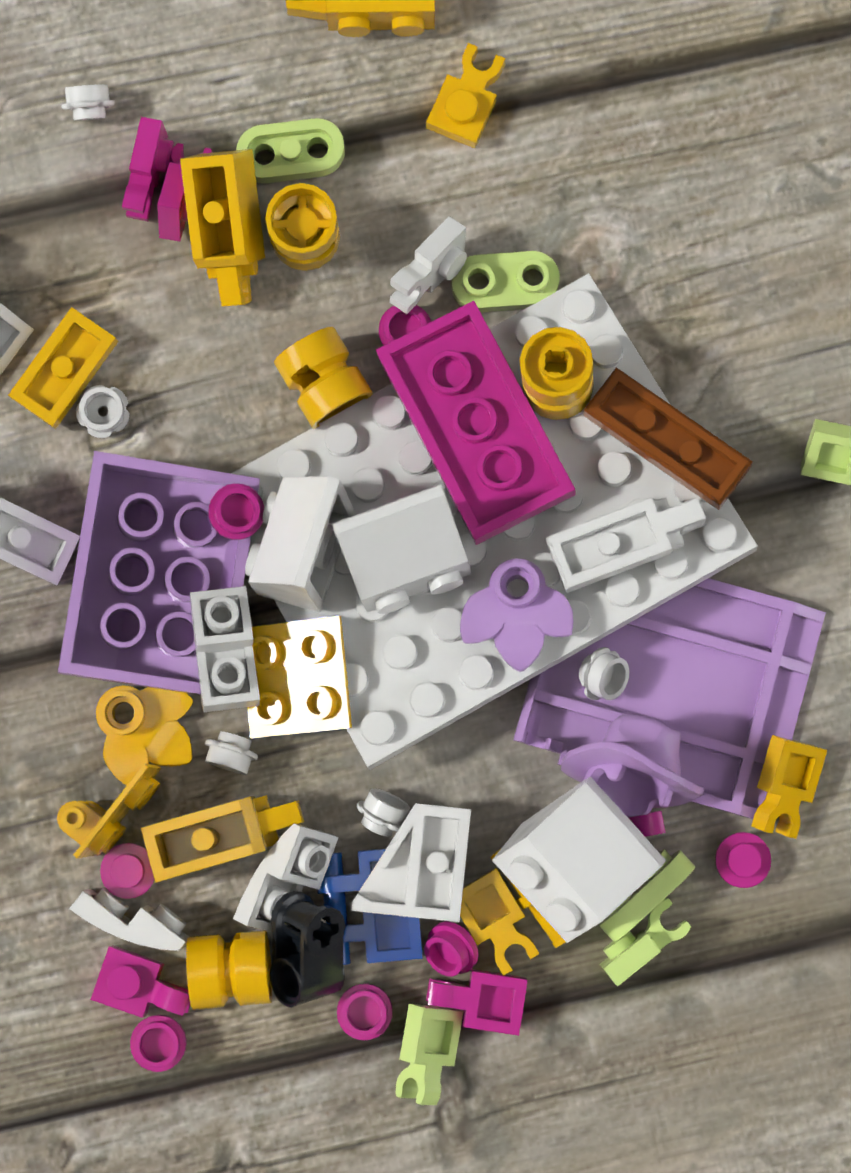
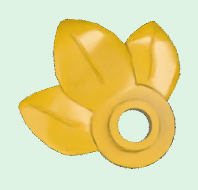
M122 685L109 689L101 696L96 707V720L100 729L106 734L103 758L109 770L123 784L128 785L143 764L151 762L155 765L172 767L185 765L192 761L190 737L178 721L188 712L194 701L187 693L150 687L138 690L131 686ZM121 703H129L134 709L133 719L126 724L119 723L115 718V710Z

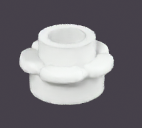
M107 84L72 86L65 88L66 104H62L61 108L63 110H73L74 121L106 118L105 108L114 106L115 101L109 100Z
M103 385L90 387L84 392L80 403L76 407L77 420L81 426L88 428L87 431L91 436L108 438L112 432H121L128 424L130 413L126 410L128 399L121 390L115 387L107 388ZM101 407L108 408L106 416L99 415L98 411Z
M607 647L595 650L583 660L579 669V679L582 686L585 687V696L591 700H599L600 698L606 700L616 699L621 695L628 683L629 665L625 659L619 657L616 651H610Z
M220 731L217 741L208 739L205 742V745L210 746L205 759L206 763L242 775H247L251 760H257L258 755L249 751L251 740L228 732Z
M370 789L366 800L357 803L358 811L364 813L361 821L363 826L376 834L390 837L393 831L399 830L410 810L409 805L405 801L380 789Z

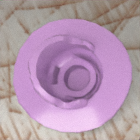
M623 714L609 725L603 742H595L569 751L561 762V771L574 780L583 782L591 776L627 817L647 815L652 808L680 806L697 799L704 793V787L693 784L681 777V762L679 758L680 732L671 730L664 723L652 717Z

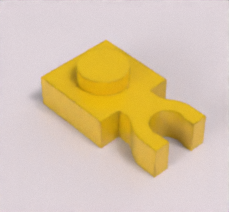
M468 43L462 57V77L458 79L447 74L426 121V129L475 149L497 97V94L487 91L486 88L495 83L500 77L505 66V58L495 55L493 64L489 69L484 71L478 70L472 64L476 58L478 47Z
M775 735L771 736L757 788L766 791L767 795L754 814L752 827L773 834L775 821L779 817L775 832L797 839L801 824L799 814L801 801L813 802L827 754L826 749Z
M497 868L463 887L460 917L477 946L489 938L492 940L495 946V961L503 976L513 970L505 958V951L510 945L519 944L523 946L530 960L540 954L533 941L515 928L514 923L524 918L525 915Z

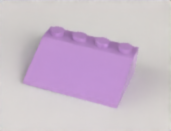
M94 451L58 674L201 695L190 592L242 587L251 536L242 540H231L218 534L209 520V504L214 494L229 484H244L253 488L258 493L260 478Z

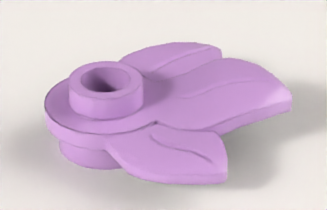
M510 559L501 563L492 573L489 587L474 593L468 598L460 621V633L463 643L475 644L494 639L495 647L503 660L518 672L527 669L538 658L544 644L545 635L568 637L572 635L573 613L569 601L562 593L546 586L541 570L534 563L525 559ZM515 579H521L529 586L527 593L521 597L511 596L507 591L508 584Z

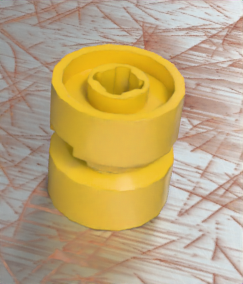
M298 183L284 187L273 196L268 204L265 220L272 248L280 261L292 269L303 271L318 269L328 263L338 250L340 240L335 205L328 194L315 185Z
M326 327L307 335L285 349L273 361L289 390L300 391L301 394L297 403L312 429L318 428L320 423L373 395L357 366H347L346 361L349 357V352L334 327Z
M553 327L545 328L532 335L523 346L520 356L523 392L533 411L541 417L552 420L569 419L580 413L590 402L594 389L592 351L586 340L574 330Z
M266 930L236 933L232 942L228 943L224 941L220 934L190 936L187 938V984L190 1004L193 1010L224 1007L230 997H234L240 1006L272 1003L273 989L270 982L271 953Z

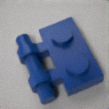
M386 849L358 851L360 873L344 874L342 852L333 853L319 890L317 889V894H323L324 905H329L339 910L344 916L343 965L351 964L349 942L365 941L367 963L423 959L420 918L363 912L364 923L348 924L345 892L360 891Z

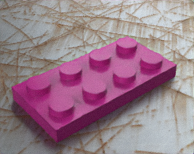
M475 301L376 349L377 356L476 545L576 495L575 487Z

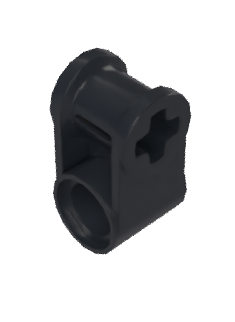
M290 891L277 901L272 911V965L270 969V982L279 1002L286 1007L292 1008L336 993L343 987L345 980L343 966L345 919L339 910L329 905L318 907L314 905L310 896L300 891Z

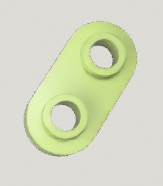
M321 118L251 127L242 134L236 150L253 149L257 183H274L327 176L339 168L345 155L344 140L340 130L332 122ZM316 143L324 144L328 148L326 155L321 158L311 157L308 154V150ZM261 150H270L275 156L271 163L262 165L255 161L257 153Z
M539 251L472 255L466 258L464 266L452 279V293L461 307L475 301L480 312L522 310L555 293L558 290L560 274L554 260ZM535 269L542 274L543 281L535 286L528 285L523 280L522 275L527 270ZM481 273L488 278L489 284L484 289H474L468 282L469 278L473 274Z
M665 849L659 852L666 859L662 867L604 921L599 923V926L613 942H616L634 928L693 872L696 866L681 850H678L673 855H670Z

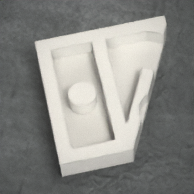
M415 803L353 900L351 911L460 922L471 809Z

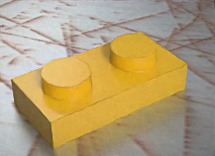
M71 307L8 396L56 429L119 341L109 332Z

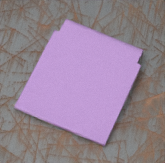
M708 578L530 679L513 740L559 753L557 765H561L563 757L569 751L582 745L603 742L609 725L619 716L629 714L652 717L664 723L671 730L680 732L679 758L681 762V777L693 784L704 787L703 795L691 802L753 819L757 808L763 803L767 792L758 789L757 785L771 736L775 735L791 740L793 738L826 612ZM602 647H607L610 651H616L619 657L625 659L629 665V680L626 688L614 700L603 698L599 700L589 699L585 696V687L582 686L579 679V669L583 660Z

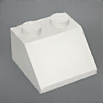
M330 476L283 477L279 491H272L269 494L263 511V523L267 524L261 544L254 543L251 547L245 566V574L250 576L248 583L257 595L315 612H321L341 551L332 524L352 517L354 511L340 479Z
M441 484L332 524L366 612L377 609L379 614H386L399 610L410 603V596L429 589L431 594L434 595L451 591L463 584L462 577L472 574Z
M590 776L521 823L492 861L568 943L604 921L659 870L666 859Z

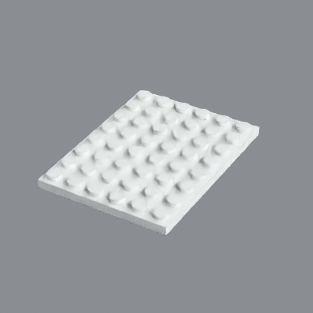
M589 273L490 328L522 391L520 356L523 346L532 335L545 328L562 327L574 330L582 336L592 351L594 389L591 399L617 367L669 403ZM392 383L375 392L368 399H363L320 423L318 428L307 430L231 473L260 478L258 494L262 498L264 507L269 494L272 491H279L283 477L330 476L340 479L354 508L352 517L440 484L443 487L472 573L462 577V585L441 594H431L429 589L410 596V603L407 606L390 613L379 614L377 609L366 612L341 550L320 613L275 600L286 622L341 616L352 728L346 729L369 770L754 553L758 545L730 500L727 499L720 510H717L583 416V410L569 419L561 420L541 417L534 411L575 487L576 495L476 545ZM652 497L653 501L666 497L670 508L698 497L706 516V525L681 535L684 546L672 550V554L566 593L546 541L548 536ZM262 523L256 533L251 536L249 552L254 543L261 544L267 524ZM510 559H525L534 563L543 573L546 586L562 593L569 601L573 613L572 635L568 637L545 635L544 644L538 658L532 665L521 672L514 670L503 660L495 647L494 639L475 644H465L460 633L462 612L468 598L474 593L489 587L490 578L494 570L501 563ZM515 579L508 584L507 591L511 596L521 597L527 593L529 586L525 581Z

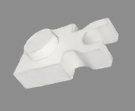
M448 216L415 250V259L391 278L390 285L397 290L390 296V303L408 314L419 302L425 291L431 294L444 279L452 280L460 272L467 258V253L464 252L466 227Z

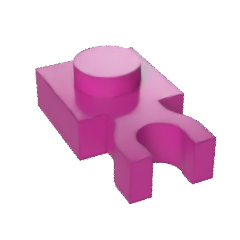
M142 116L140 118L129 166L131 174L122 203V209L127 210V218L148 222L154 187H157L160 171L167 173L169 162H172L171 152L174 147V141L168 139V134L161 120Z

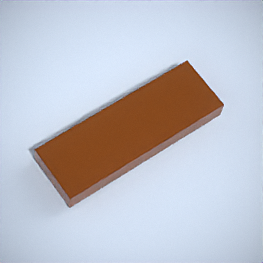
M617 367L583 410V416L717 510H720L752 467L753 461Z

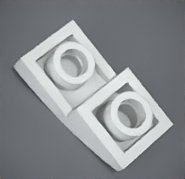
M246 586L190 592L203 713L259 706L260 695L253 653V632Z
M294 823L277 840L258 866L240 900L233 919L246 926L272 932V911L277 901L283 895L290 891L302 892L303 886L320 889L339 837Z
M102 888L98 894L92 889L83 891L69 908L99 929L142 946L179 951L186 946L187 938L189 937L182 932L186 922L166 906L160 904L154 910L149 905L141 907L131 920L124 915L129 909L128 905L105 888Z

